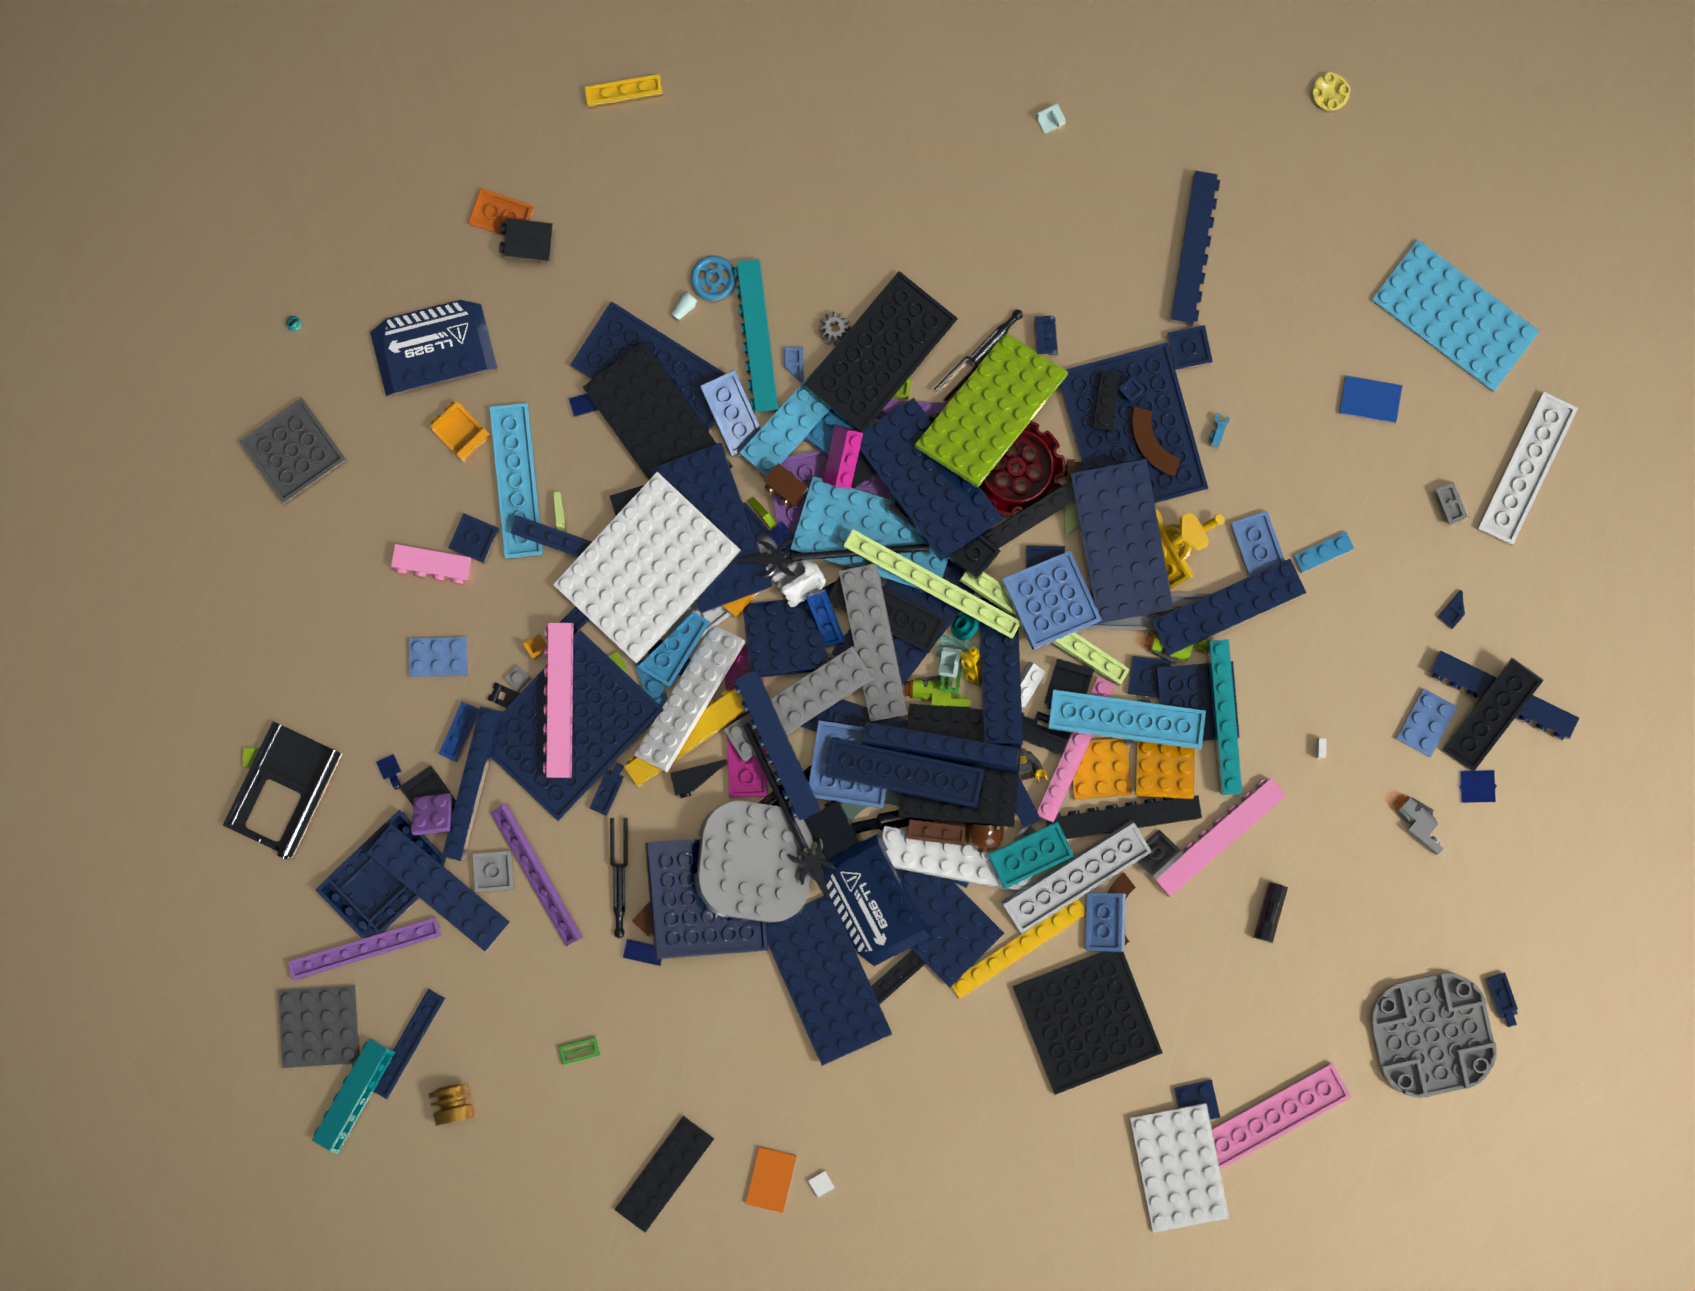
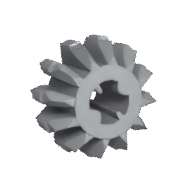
M834 311L832 318L828 313L825 314L828 321L820 320V323L825 326H820L819 331H824L821 334V338L828 335L827 343L832 338L834 339L833 343L837 344V339L841 340L843 338L842 335L845 336L847 333L845 330H850L851 326L845 325L849 322V319L845 318L842 320L843 313L836 317V312ZM838 324L839 331L835 330V332H832L831 325Z

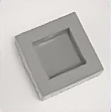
M517 665L504 679L519 692L532 678Z

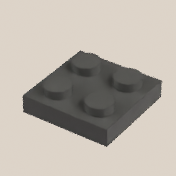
M1158 830L1146 841L1152 853L1140 859L1137 863L1156 880L1181 858L1184 853L1162 831Z

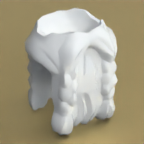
M812 560L795 561L787 565L786 567L795 573V576L786 575L781 570L772 575L782 596L785 594V598L789 600L788 604L790 607H795L800 602L805 601L808 593L820 591L826 584V578H824L823 573Z

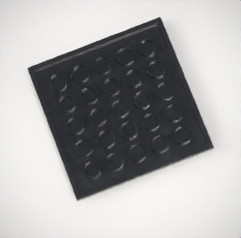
M909 703L907 729L984 742L983 709ZM1022 713V726H1024V713ZM1022 745L1008 746L1019 748L1020 751L1016 772L921 756L985 769L977 808L900 793L898 817L1014 827Z
M1103 951L1013 986L1054 1095L1163 1053L1124 952Z

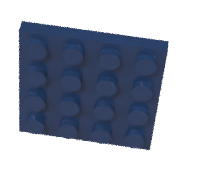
M787 599L746 605L743 609L750 672L757 669L760 677L813 672L827 663L823 634H820L807 599L795 607H790L788 604L789 600Z
M1231 661L1237 738H1240L1233 661ZM1209 663L1156 667L1159 704L1205 710L1202 741L1216 740Z

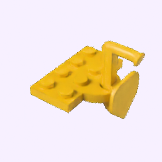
M1156 509L1170 590L1194 576L1185 559L1190 555L1192 547L1201 550L1209 545L1205 532L1217 525L1223 524V515L1216 514L1214 518L1201 525L1194 514L1187 513L1180 517V525H1166L1158 509Z

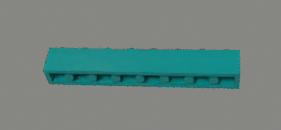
M760 259L737 261L738 267H734L735 279L739 278L740 286H736L737 297L742 299V304L739 305L740 316H744L741 330L742 335L746 334L747 342H743L744 354L748 353L749 361L745 362L747 372H751V379L748 380L749 391H753L754 398L750 399L751 408L755 410L756 414L777 412L778 403Z
M1229 639L1207 641L1220 794H1242Z

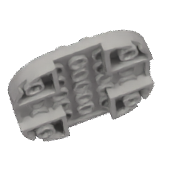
M733 801L718 806L706 816L699 831L701 840L697 873L694 875L697 894L707 905L706 907L713 913L723 917L762 921L764 923L783 921L795 915L807 899L810 871L806 870L807 875L804 884L801 885L800 871L803 865L793 863L787 854L799 857L801 861L804 858L800 856L802 851L781 807L746 801ZM796 817L795 820L810 849H813V838L809 827L803 819L799 821L798 817Z
M1440 974L1395 984L1378 997L1371 1014V1026L1382 1073L1386 1081L1395 1090L1407 1096L1424 1098L1467 1089L1479 1084L1487 1077L1495 1064L1497 1048L1490 1025L1486 999L1475 983L1460 975Z

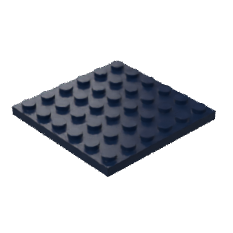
M701 839L645 843L655 960L768 951L766 923L717 915L710 911L703 900L699 898L695 888L694 875L697 873Z

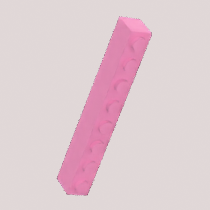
M548 623V627H545V638H548V646H545V658H548V665H545L544 675L548 677V685L544 686V696H547V704H544V716H547V723H544V735H547V743H544L543 750L544 754H547V762L543 764V772L547 773V777L572 778L574 623Z
M1264 778L1256 785L1258 789L1254 793L1249 791L1242 797L1244 801L1239 806L1234 804L1227 810L1230 814L1225 818L1220 816L1213 823L1215 827L1210 831L1205 829L1199 835L1200 840L1196 843L1190 842L1184 848L1186 851L1184 855L1155 880L1168 897L1174 894L1286 796L1272 778L1268 781Z

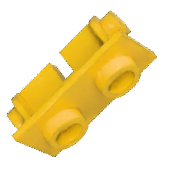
M971 647L966 653L959 651L966 680L981 686L982 674L979 650Z

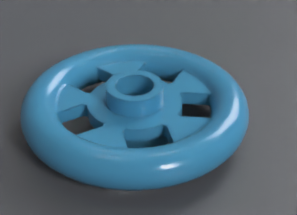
M713 255L702 258L695 264L691 272V284L694 291L700 297L710 301H717L727 297L733 291L736 284L734 267L728 260L720 256ZM717 263V269H709V264ZM726 269L729 277L723 278L721 271ZM700 270L706 272L704 279L698 278ZM712 275H715L717 277V280L715 282H712L710 280V277ZM723 283L726 287L719 292L716 287ZM704 284L712 288L710 292L702 289Z

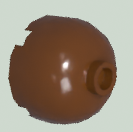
M966 823L967 842L971 846L976 847L977 852H989V849L996 848L1003 840V826H1000V830H997V826L973 824V828H971L970 824Z

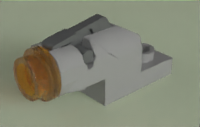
M1401 794L1393 806L1396 807L1395 810L1408 823H1412L1407 831L1434 854L1438 855L1444 849L1440 846L1442 843L1434 836L1429 837L1438 825L1433 816V809L1414 798H1410L1408 795Z

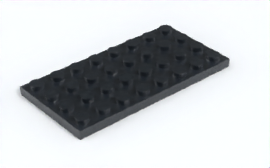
M898 271L804 383L803 387L853 428L861 432L871 425L956 323L958 318L903 273Z
M645 342L583 386V389L648 480L652 478L649 469L717 444ZM727 458L728 463H729V465H730V468H733L734 466L731 464V462H730L729 459Z

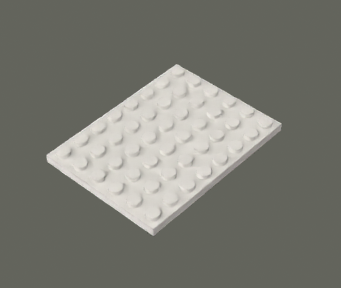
M656 472L553 585L635 663H638L741 550L661 474Z

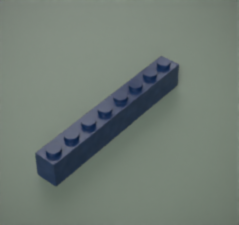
M1195 170L1193 175L1170 323L1193 326L1194 321H1198L1199 310H1196L1197 303H1201L1202 292L1199 291L1200 284H1204L1205 273H1202L1203 265L1206 266L1208 261V254H1205L1206 247H1210L1211 236L1208 235L1209 228H1213L1214 217H1211L1212 210L1216 209L1217 199L1214 198L1215 191H1219L1220 180H1217L1218 174Z
M1441 650L1437 653L1428 672L1432 674L1431 677L1440 682L1445 680L1449 682L1450 687L1456 690L1461 688L1467 691L1466 694L1475 699L1477 697L1481 698L1496 678ZM1534 695L1531 696L1517 715L1519 716L1518 720L1526 724L1531 722L1540 731L1546 732L1548 730L1554 733L1553 737L1561 741L1570 739L1579 721V717Z
M757 669L736 678V683L733 684L738 695L742 694L744 701H742V705L745 711L750 712L752 716L750 722L753 729H758L760 736L758 740L762 748L766 747L768 751L766 758L769 764H774L776 771L774 775L777 782H782L785 788L782 790L785 799H790L792 804L790 810L793 817H798L800 821L820 812V806Z
M480 706L451 818L450 831H448L442 854L443 857L458 861L465 859L502 714L500 710Z
M866 722L863 743L867 746L1013 772L1017 771L1020 754L1019 748Z

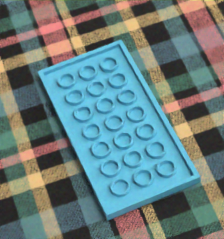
M1420 240L1416 241L1372 299L1383 310L1492 392L1496 390L1540 332Z
M813 476L790 550L799 553L846 550L847 548L843 547L852 529L885 547L927 543L919 534L887 509L893 500L853 488L835 487L824 483L823 479ZM930 547L929 551L897 553L943 578L948 558L946 557L939 561ZM862 556L822 559L848 568L874 564ZM878 566L881 578L920 589Z

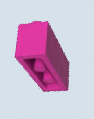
M835 426L823 477L824 483L835 487L851 489L863 437L862 432L851 428Z

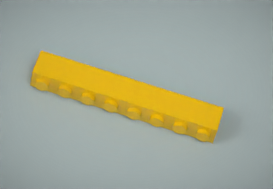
M728 689L720 695L721 699L716 702L715 700L709 702L673 763L744 714L746 711L742 705V701H744L742 694L738 695L735 689L732 691ZM636 756L630 758L627 761L628 765L624 767L639 787L663 771Z

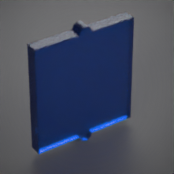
M1494 770L1460 771L1461 785L1459 788L1461 789L1462 803L1496 802L1495 788L1497 785L1495 784Z

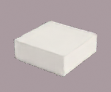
M1325 738L1317 739V759H1324L1326 757L1327 740Z
M825 1171L808 1180L818 1197L835 1188Z

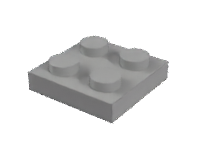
M511 851L472 854L475 892L514 889Z

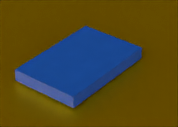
M1345 376L1339 414L1396 423L1402 385Z

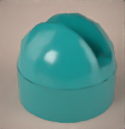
M290 316L286 320V326L290 331H298L302 326V322L299 317ZM295 319H297L298 321H296V322H295L293 325H291V327H290L289 324H290L292 321H294Z

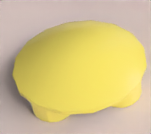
M1329 72L1321 75L1315 81L1312 95L1319 107L1334 111L1346 104L1351 89L1342 76Z

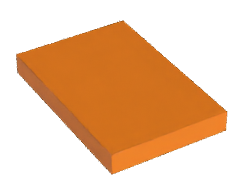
M480 188L468 224L504 236V234H501V224L505 223L507 218L530 221L534 205Z
M759 1147L745 1204L783 1213L797 1156Z

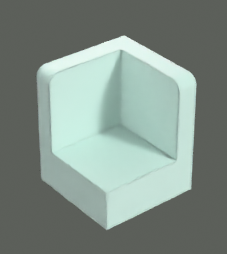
M1058 104L1036 115L1044 133H1048L1064 125L1066 122Z
M948 647L942 648L938 675L957 678L961 661L959 651L962 650Z

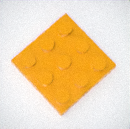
M1102 739L1089 742L1072 780L1074 800L1132 795L1128 746L1125 745L1123 739Z
M1138 741L1135 796L1193 799L1195 749Z

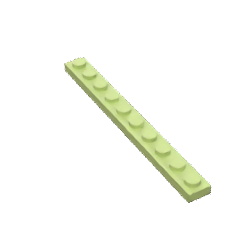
M852 529L843 547L1013 639L1020 626L1018 619Z
M966 572L963 574L960 582L1018 619L1007 592L1001 583L986 573H983L977 581ZM1076 633L1052 642L1117 686L1122 684L1130 671L1128 667Z

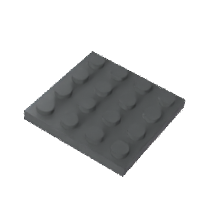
M303 398L297 400L239 441L283 504L346 461Z
M356 986L278 991L282 1068L353 1064L358 1059L360 1048Z

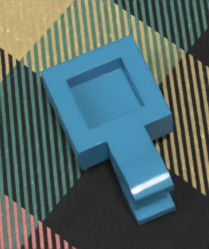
M1217 413L1214 418L1217 425L1216 431L1212 430L1209 441H1212L1210 447L1216 449L1220 445L1225 427L1230 419L1227 416L1225 422H1220V413Z

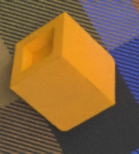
M540 633L527 642H522L533 660L545 654V646L547 644Z

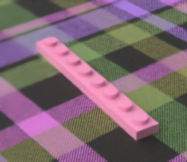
M1098 677L1090 695L1110 697L1116 684ZM1072 733L1037 812L1040 818L1051 823L1054 822L1093 735Z

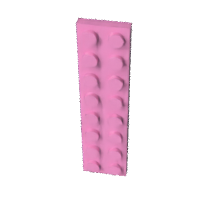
M1333 1063L1213 1128L1212 1133L1220 1170L1351 1098Z

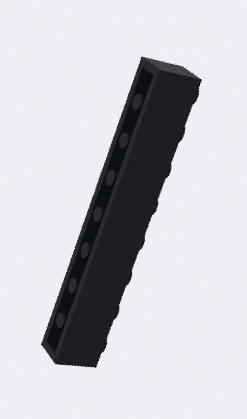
M1196 795L1193 799L1163 797V801L1157 802L1155 798L1146 799L1144 804L1138 805L1136 801L1127 802L1125 807H1118L1117 804L1107 805L1105 810H1099L1098 807L1088 808L1086 813L1074 810L1069 811L1067 816H1061L1060 813H1057L1053 823H1059L1066 839L1112 833L1133 820L1137 828L1201 819L1202 814L1199 795ZM1046 821V827L1053 823Z

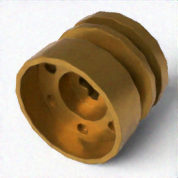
M454 1084L441 1087L428 1094L429 1098L438 1096L439 1099L437 1102L430 1103L431 1106H440L441 1110L433 1113L436 1126L475 1117L473 1104H463V1100L471 1097L470 1094L461 1095L462 1090L469 1089L468 1084Z

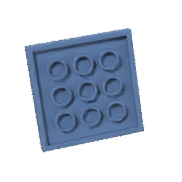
M1071 551L1001 580L1032 650L1102 621Z
M826 721L818 722L809 785L815 798L883 809L885 789L825 777L833 739L864 745L865 727Z

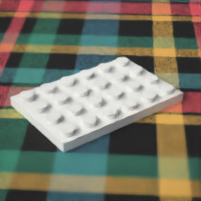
M1207 1103L1130 1117L1153 1232L1229 1219Z

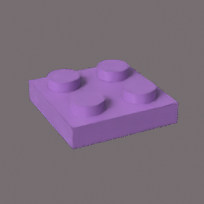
M448 793L414 798L412 834L421 835L450 831L453 796Z

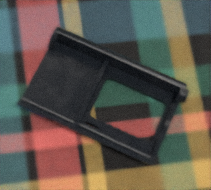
M273 721L223 826L278 852L277 856L283 859L293 858L340 761L342 753ZM269 779L301 795L279 842L246 828L245 825L265 782Z

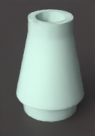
M685 291L684 294L680 295L671 314L680 320L696 306L695 303L698 300Z

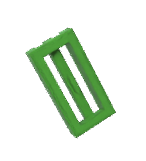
M961 666L957 674L955 688H952V677L948 679V687H944L945 676H941L940 691L959 693Z
M596 1037L558 1046L563 1065L601 1055ZM592 1041L594 1044L592 1046L584 1047L581 1049L565 1053L563 1051V1049L585 1044ZM595 1049L596 1052L569 1060L565 1059V1056Z

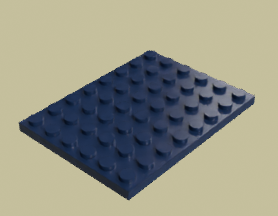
M1168 342L1066 369L1068 375L1062 381L1060 387L1084 470L1092 466L1097 468L1145 458L1136 444L1132 430L1133 409L1138 407L1153 411L1152 429L1156 440L1164 450L1180 458L1175 477L1159 471L1147 460L1154 503L1209 489ZM1101 372L1120 374L1119 388L1134 376L1145 389V392L1132 403L1118 390L1112 432L1093 429Z
M581 630L573 637L572 778L547 777V773L543 772V764L547 762V754H544L543 750L544 743H547V735H544V723H547V716H544V704H547V696H544V686L548 685V677H545L544 669L502 712L491 753V758L557 821L561 820L663 710L660 704Z

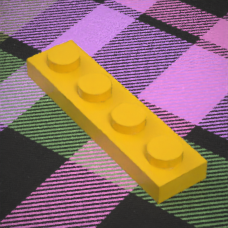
M659 74L585 87L588 107L663 94Z

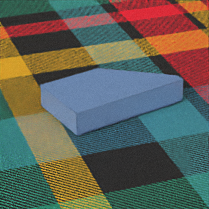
M784 347V367L801 383L804 382L803 347Z

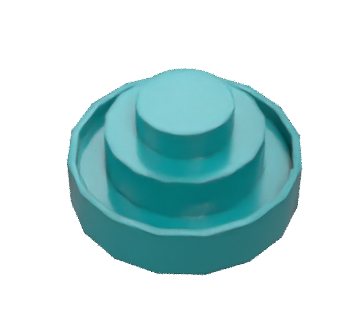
M966 613L960 614L953 621L952 633L959 640H968L977 632L979 622Z

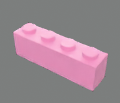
M395 544L391 567L395 569V572L406 574L407 571L414 572V576L425 577L427 574L433 575V579L444 581V578H450L453 583L463 584V581L468 582L472 558Z

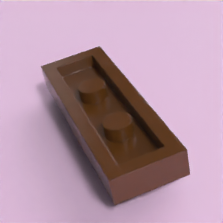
M909 819L906 838L964 846L966 826Z

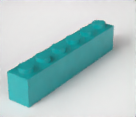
M369 1038L363 1045L360 1056L354 1061L351 1072L345 1077L340 1091L334 1096L330 1109L324 1114L321 1125L315 1130L312 1141L330 1152L339 1153L395 1054L393 1050Z

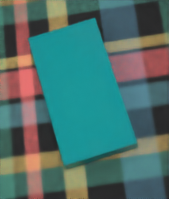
M1056 822L988 854L1003 888L1007 889L1074 857V854L1059 823Z

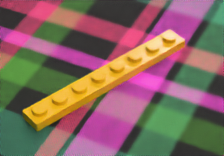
M1079 899L1073 901L967 970L951 987L959 999L1085 916V908Z

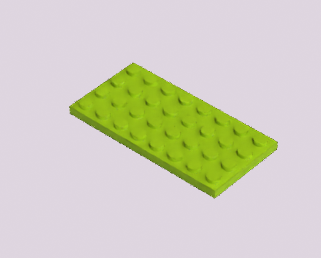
M1007 333L1001 337L918 440L915 447L974 486L979 487L1066 378L1068 371Z

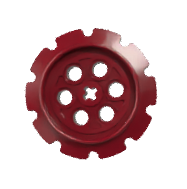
M1030 421L1012 444L1016 446L1017 452L1014 454L1006 452L1001 458L1003 465L1001 467L995 466L979 485L1001 515L1012 517L1015 511L1024 510L1062 486L1057 481L1058 478H1063L1065 475L1064 456L1056 453L1060 448V444L1048 430L1041 433L1039 431L1040 425L1033 421ZM1027 450L1034 451L1035 458H1026L1025 452ZM1015 463H1018L1021 470L1019 469L1017 472H1014V468L1011 466H1015ZM1036 468L1039 470L1040 476L1033 478L1029 471ZM1000 476H1004L1007 478L1008 483L1004 486L999 485L997 479ZM1024 482L1026 489L1023 491L1017 490L1016 483Z

